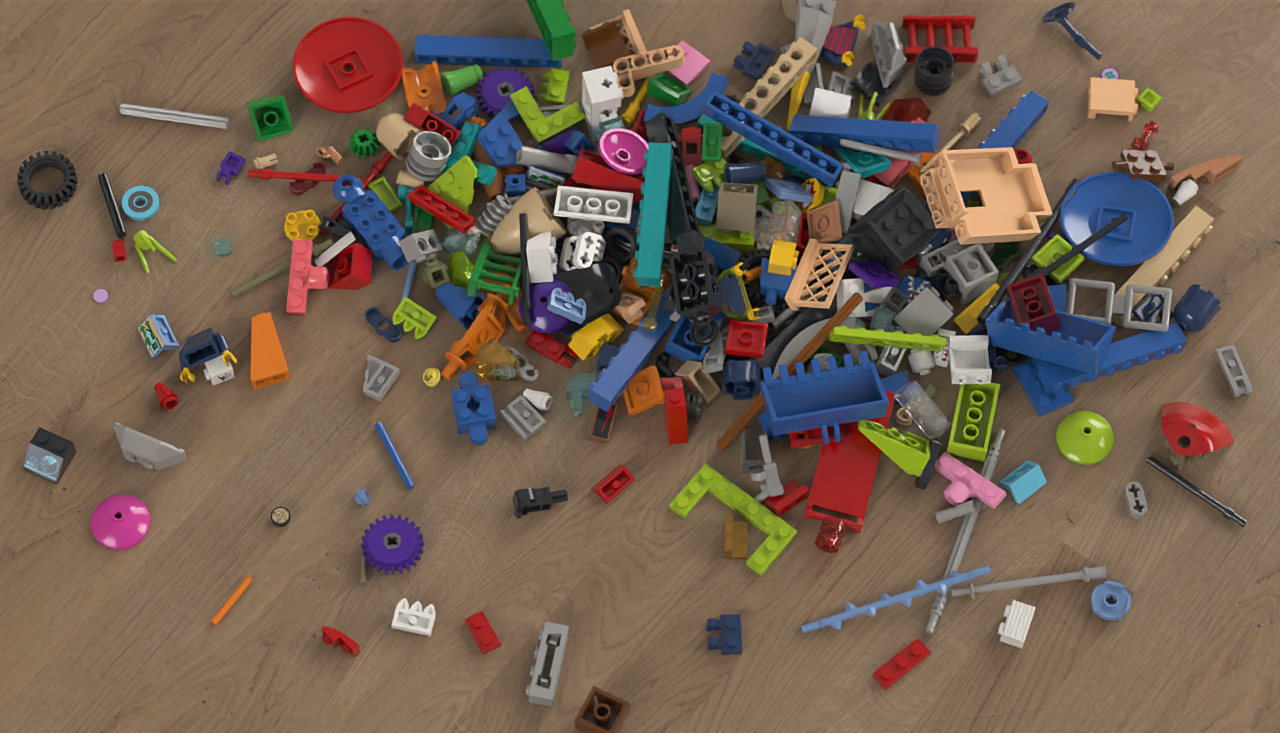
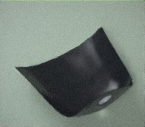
M606 262L592 264L583 269L577 268L554 274L553 279L563 282L570 288L575 302L582 298L586 303V314L583 323L579 324L570 320L560 329L564 335H570L607 314L621 301L622 294L615 271ZM611 273L614 276L615 284L612 282Z

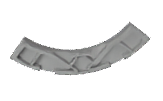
M764 306L759 308L758 311H754L755 317H760V319L739 320L765 324L775 321L773 306ZM729 325L719 333L717 340L710 345L708 353L705 354L703 359L704 375L723 370Z
M848 316L839 326L855 329L856 317ZM825 319L807 327L791 340L780 355L773 373V379L777 378L780 374L779 366H788L830 319Z

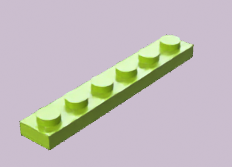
M837 326L829 334V341L940 352L946 346V338L939 335L922 336L920 333L903 334L901 331L891 333L884 332L881 329L870 331L861 327L849 329L846 326Z

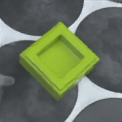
M1147 87L1136 99V103L1151 112L1161 102L1162 97Z

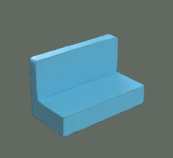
M1029 460L999 481L1001 488L1010 491L1015 502L1018 504L1022 503L1047 483L1039 464Z

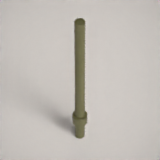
M328 239L318 245L314 244L312 256L316 257L321 254V251L334 245L332 240ZM291 259L230 291L232 296L235 298L286 271L291 266Z

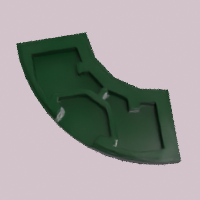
M1016 241L1003 244L990 258L999 272L997 280L1005 279L1008 266L1020 258Z

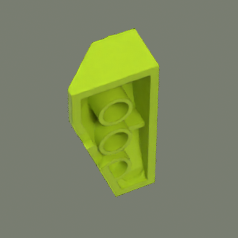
M858 421V430L900 468L910 475H921L930 459V441L906 432L905 435L900 434L893 427L888 430L884 429L881 424L873 421Z

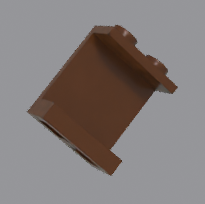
M615 20L605 22L601 26L589 29L581 34L596 69L611 66L613 70L614 61L622 57L631 56Z

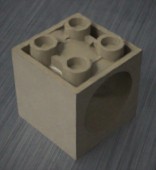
M720 182L716 229H720L722 232L739 230L740 233L745 234L750 233V231L754 232L758 185Z

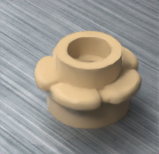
M902 407L895 413L896 422L900 425H910L914 419L911 409Z

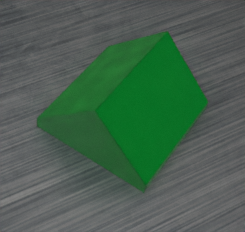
M664 73L649 77L647 81V95L668 107L684 104L693 92L690 88Z

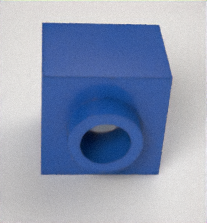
M525 174L506 175L508 198L526 193Z

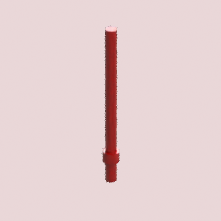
M388 151L380 161H376L372 166L373 169L361 182L363 191L378 173L381 174L386 168L385 165L393 157L391 152ZM346 202L342 203L330 217L336 222L343 215L342 209ZM322 230L319 232L322 236H325L327 233Z
M271 169L248 170V177H257L263 180H271L273 178L335 182L336 179L343 176L271 171Z

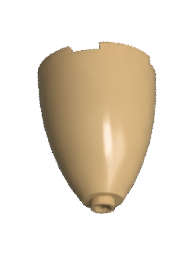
M534 187L512 205V210L510 209L509 214L504 216L503 221L500 220L499 226L496 227L490 243H492L491 250L494 253L507 256L521 254L519 214L521 213L527 214L528 240L546 231H551L552 237H555L557 240L566 234V228L559 217L554 216V210L547 203V199Z

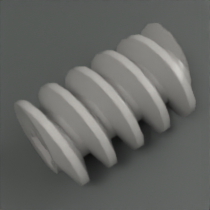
M501 195L496 196L498 201H492L494 207H487L489 212H483L484 217H478L480 223H476L475 226L485 236L492 237L496 227L499 226L500 220L503 221L504 216L509 214L510 209L512 210V204Z

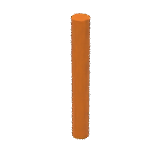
M246 576L211 619L210 622L213 625L217 626L253 582L250 576Z

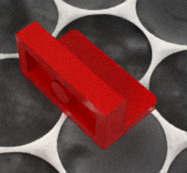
M793 479L783 486L784 493L782 495L769 496L764 500V503L772 513L780 517L808 498L809 488L805 484L800 486Z

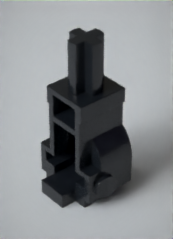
M549 486L539 489H519L514 492L512 499L515 509L514 516H516V519H519L531 512L551 510L552 503L568 501L567 491L550 492Z

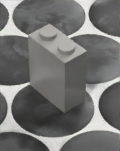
M927 286L894 320L908 334L920 333L922 336H930L954 314L952 311L954 308L948 301L943 302L939 298L940 293L933 286L931 288Z

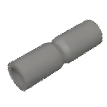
M973 500L955 507L935 512L938 523H942L957 516L960 517L975 512L976 508Z

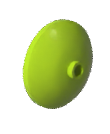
M1077 411L1062 419L1056 431V442L1061 453L1072 462L1091 465L1104 460L1110 454L1114 444V433L1110 424L1102 416L1090 411ZM1084 430H1088L1090 433L1086 434Z

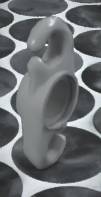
M506 346L500 350L499 357L501 359L504 358L506 363L514 367L516 373L525 381L532 382L538 378L539 371L537 369L534 370V366L530 365L527 358L516 349ZM509 351L512 353V356L504 358V353ZM522 360L525 364L523 367L517 368L514 366V362ZM534 370V375L531 377L527 376L526 372Z

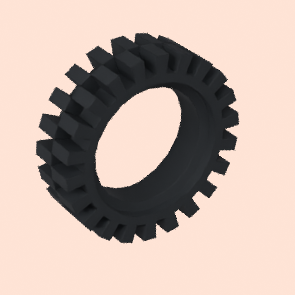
M44 151L43 156H41L40 152H37L36 158L33 155L29 156L30 161L24 160V167L20 166V173H17V183L23 199L27 200L30 205L34 203L35 208L38 209L40 205L42 209L47 210V205H50L51 209H55L54 204L56 203L59 207L63 206L62 201L64 200L67 203L69 201L68 196L73 197V191L77 189L76 184H78L72 162L70 163L69 158H64V155L61 153L57 156L55 151H52L51 155H49L48 151ZM41 168H57L64 174V182L59 189L51 193H40L31 187L30 181L33 174Z
M761 248L760 252L754 249L752 254L747 252L745 258L743 256L740 258V262L743 264L739 266V269L741 271H749L752 267L761 265L762 258L770 259L771 249H769L768 253L765 252V248ZM748 283L744 284L750 304L755 305V303H758L759 308L763 304L769 305L765 303L766 295L760 294L758 290L752 288ZM777 298L774 306L778 305L779 300L782 302L784 299Z

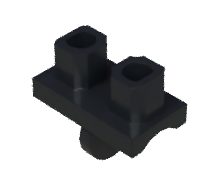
M946 269L936 270L935 276L928 277L927 281L931 283V287L933 286L940 293L939 298L943 302H949L951 298L960 299L962 295L957 290L958 282L948 279L949 273Z

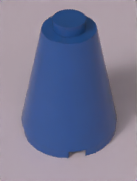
M449 283L440 285L436 291L437 299L461 326L469 329L480 313L478 311L479 306L487 297L477 292L475 297L467 296L468 289Z

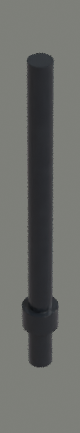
M521 213L519 214L522 302H520L521 311H523V325L528 326L531 325L530 311L532 310V302L530 301L529 268L526 252L528 240L527 214Z
M1149 456L1146 460L1148 464L1223 513L1226 519H1231L1242 527L1247 524L1248 521L1235 513L1236 510L1230 506L1226 507L1152 456Z

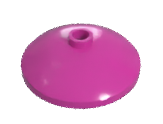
M622 128L607 130L601 136L598 144L599 152L611 168L625 174H640L643 172V166H647V161H644V151L648 150V144L642 137Z
M125 494L114 495L104 499L97 505L91 517V530L95 539L104 547L113 550H125L139 544L147 535L150 527V515L144 503L136 497ZM117 515H122L119 519L115 518Z

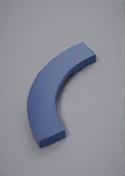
M712 72L704 90L696 98L682 105L660 107L648 104L642 123L648 122L661 112L673 118L676 126L697 120L702 116L704 105L713 90L723 95L729 78Z

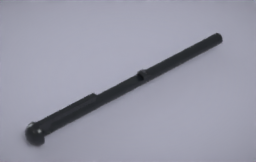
M1123 213L1082 243L1072 247L1071 251L1058 258L1046 268L1043 265L1023 280L1042 273L1046 277L1127 221V215Z

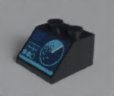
M39 427L29 443L23 469L57 484L77 453L74 443Z

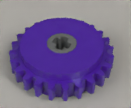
M503 67L499 71L494 69V73L487 72V77L483 76L482 82L478 83V105L482 107V112L487 111L488 117L491 115L495 117L511 101L510 95L526 86L535 100L533 82H529V76L524 77L523 71L518 73V69L514 71L510 67L507 70H504Z
M391 514L388 519L384 515L382 521L375 519L376 524L370 523V530L365 529L366 536H362V541L364 542L361 543V547L364 549L362 554L366 556V563L371 562V568L377 566L378 573L383 569L385 575L388 574V571H392V575H395L396 571L403 574V569L410 571V565L416 566L415 559L421 560L420 554L424 552L422 548L424 540H422L423 534L420 533V528L415 527L414 521L409 524L408 517L401 520V515L394 518L393 514Z

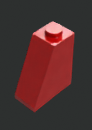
M684 389L664 390L663 414L668 444L688 443L687 409Z

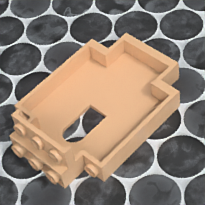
M1013 147L942 150L932 158L935 168H930L920 176L936 229L954 227L960 245L1031 240L1041 233L1038 222H1043L1052 215L1036 164H1018ZM978 191L983 207L965 208L960 192Z

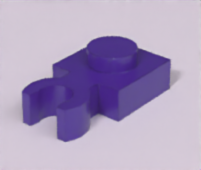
M229 151L220 164V169L222 170L216 175L217 181L222 177H226L225 184L228 185L231 182V175L237 176L246 163V159Z

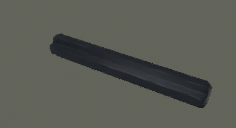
M106 172L98 174V180L118 238L125 237L127 235L108 174Z

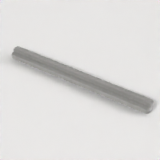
M122 103L119 109L120 114L224 129L228 128L229 120L225 117Z

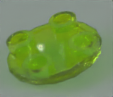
M457 251L452 253L448 259V277L452 285L466 289L474 269V264H471L465 252Z

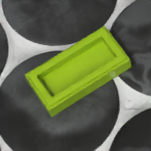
M384 176L368 184L369 190H374L391 213L403 207Z

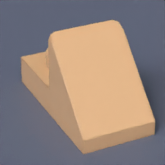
M625 292L622 294L621 301L615 309L630 324L643 315L641 308L646 304L642 298Z

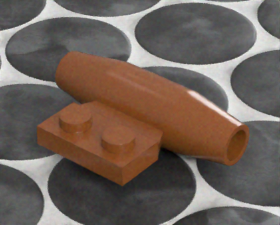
M478 140L474 149L475 161L495 167ZM518 164V166L496 168L497 172L491 186L483 185L490 201H498L496 196L504 195L503 179L506 178V175L525 174L526 176L527 167Z

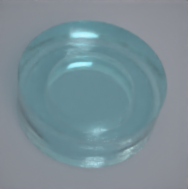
M222 237L215 241L214 251L216 255L227 257L232 253L233 245L230 239Z

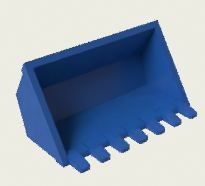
M1009 296L986 319L989 345L1097 375L1106 359L1112 336L1116 330V326L1056 310L1061 328L1046 333L1045 329L1037 327L1036 332L1030 331V326L1026 323H1021L1020 328Z
M867 351L859 352L861 364L853 365L851 354H844L845 366L837 368L835 357H828L829 369L821 370L818 359L811 360L813 372L810 373L804 372L802 362H796L797 375L792 376L788 375L786 365H780V378L772 379L769 367L763 368L764 380L760 381V387L764 399L767 424L772 435L821 427L823 443L828 444L827 427L833 426L834 439L836 442H840L838 424L886 416L889 400L874 362H869Z

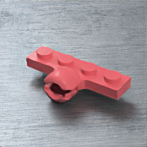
M293 240L286 306L287 314L306 315L309 290H325L328 286L329 272L327 268L311 265L313 248L311 240Z

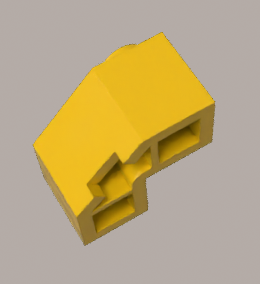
M774 239L768 272L787 276L791 275V270L796 269L799 251L796 250V243Z
M605 314L575 332L568 346L583 361L594 359L602 348L603 343H614L624 329L610 314Z

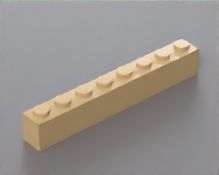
M1195 206L1172 231L1166 246L1156 256L1145 261L1115 295L1126 296V288L1129 284L1157 287L1160 284L1162 286L1168 279L1167 275L1177 270L1180 265L1179 262L1181 260L1185 261L1191 253L1190 250L1193 247L1197 248L1202 241L1201 238L1204 235H1209L1213 229L1212 223L1214 218ZM1134 292L1132 310L1149 294ZM1112 315L1111 320L1121 327L1123 325V316Z

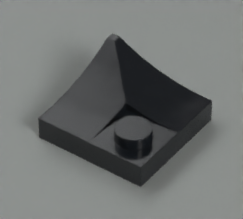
M869 62L850 84L870 101L874 92H877L874 105L879 107L901 81L897 78L887 88H884L878 65Z

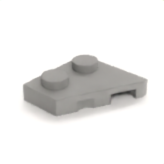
M368 355L363 393L380 402L401 372L399 368Z

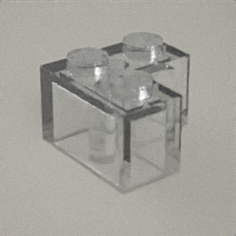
M791 200L775 202L772 219L755 222L753 239L765 249L772 248L774 239L797 243L801 210Z

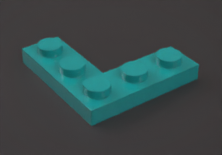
M465 121L444 172L463 156L467 155L471 158L478 142L477 135L483 130L482 126ZM472 161L478 170L477 178H474V182L491 186L497 169L493 166Z

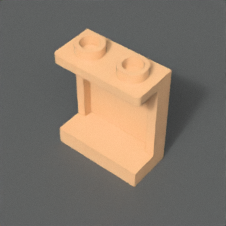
M1091 77L1088 86V118L1095 119L1096 113L1127 115L1128 121H1132L1133 115H1137L1138 104H1135V99L1138 96V88H1135V81Z

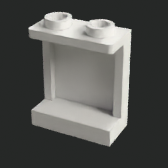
M988 335L949 337L948 353L952 384L991 383L992 369H990L988 357Z

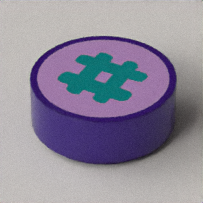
M1108 67L1102 70L1100 78L1119 79V73L1116 69Z

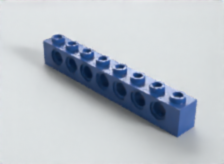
M713 90L704 105L703 114L831 188L841 173L844 165L715 90Z

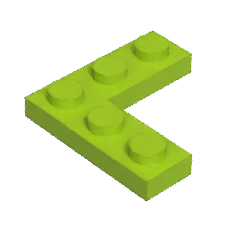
M527 86L510 95L512 102L537 144L586 118L577 102L545 118Z

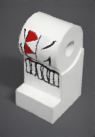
M939 328L938 335L946 338V346L941 352L934 351L935 365L947 368L949 361V337L955 336V331Z

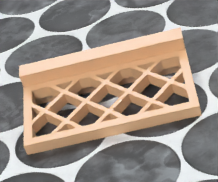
M629 9L622 11L623 15L608 20H615L616 23L622 21L623 27L619 32L621 37L629 38L626 47L630 52L635 54L647 52ZM603 23L590 27V29L597 28L601 26ZM647 76L635 78V79H633V80H634V81H637V80L642 79V78L647 77Z
M817 239L809 240L784 298L791 310L798 311L799 307L830 308L854 250L853 245L819 243ZM823 250L831 251L828 254L821 257ZM841 251H846L841 257L838 258L836 256ZM833 256L836 258V260L828 265L825 264V261ZM823 263L824 267L815 272L816 267ZM839 264V269L831 273L830 269ZM828 271L830 275L826 276L821 280L818 278L820 275ZM815 278L818 280L817 283L808 287L810 281L814 280ZM833 279V284L825 288L824 284ZM822 286L823 290L813 295L812 291ZM810 293L812 297L803 301V297ZM827 294L825 302L817 301L819 298Z

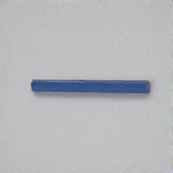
M382 422L376 423L375 428L407 489L414 488L415 485Z

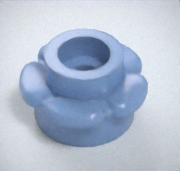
M358 488L357 493L354 494L355 500L358 505L361 504L363 507H366V504L370 503L369 494L365 488L361 490Z

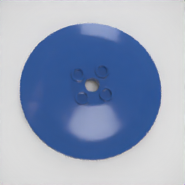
M1120 172L1096 174L1077 183L1065 196L1060 213L1063 234L1072 247L1079 245L1123 213L1127 215V221L1080 252L1081 255L1092 261L1111 266L1135 265L1156 256L1166 246L1171 237L1174 218L1169 201L1156 186L1147 180H1130L1127 173ZM1077 189L1076 193L1071 197L1070 201L1065 207L1068 198Z

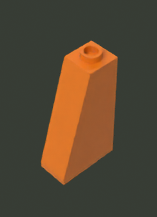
M270 312L259 313L252 317L250 378L253 390L290 379L287 363Z

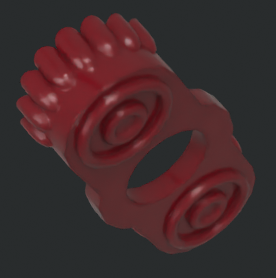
M316 161V163H313V167L304 173L326 174L327 167L324 162ZM303 180L290 181L289 189L292 194L299 196L308 189L315 187L318 181H313L311 184H305Z

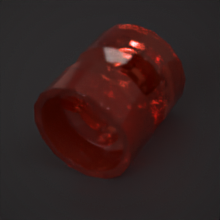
M824 517L820 526L821 532H818L815 540L816 547L828 553H837L842 543L841 538L844 537L847 529L846 523L834 517Z

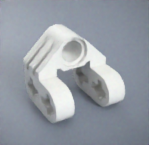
M592 232L566 238L559 261L560 269L563 272L577 268L583 269L589 267L592 261H602L606 241L602 236Z

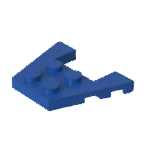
M512 100L477 135L479 142L495 168L518 166L516 163L517 151L520 146H524L509 123L510 120L521 116ZM541 145V146L535 148V149L547 151V150L545 149L544 145Z

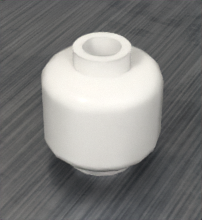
M919 349L911 350L908 361L912 372L920 373V376L930 374V369L935 367L932 352Z

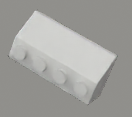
M558 186L554 216L630 224L633 193Z

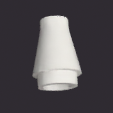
M1190 179L1183 181L1172 198V202L1180 207L1184 202L1196 195L1199 189L1196 183Z
M526 389L523 393V397L541 411H547L553 401L552 396L546 392Z

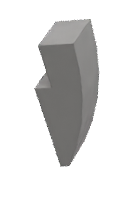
M842 171L835 199L839 204L841 232L847 234L861 183V174Z

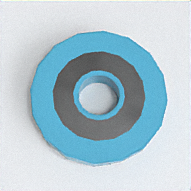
M134 186L123 195L122 208L126 216L132 220L144 221V219H150L159 210V197L155 190L148 186ZM141 200L146 202L145 205L141 207L136 205V203Z

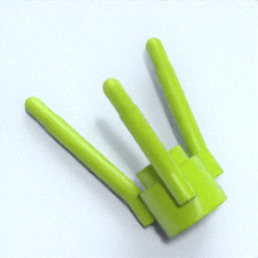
M874 92L868 110L864 111V113V95L861 93L857 119L880 120L890 106V103H887L877 117L874 118L875 115L871 111L877 92Z
M142 230L135 234L133 240L136 245L134 247L138 251L147 274L150 271L142 249L148 250L150 248L152 251H155L156 249L152 244L171 260L177 262V259L155 241L152 236H149L146 231Z

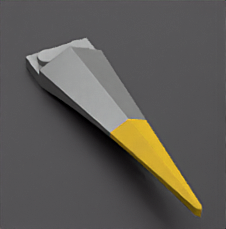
M799 0L796 11L795 41L802 37L818 48L819 57L833 20L832 16L836 2L832 0ZM817 60L791 87L786 131H789L793 117L797 114Z

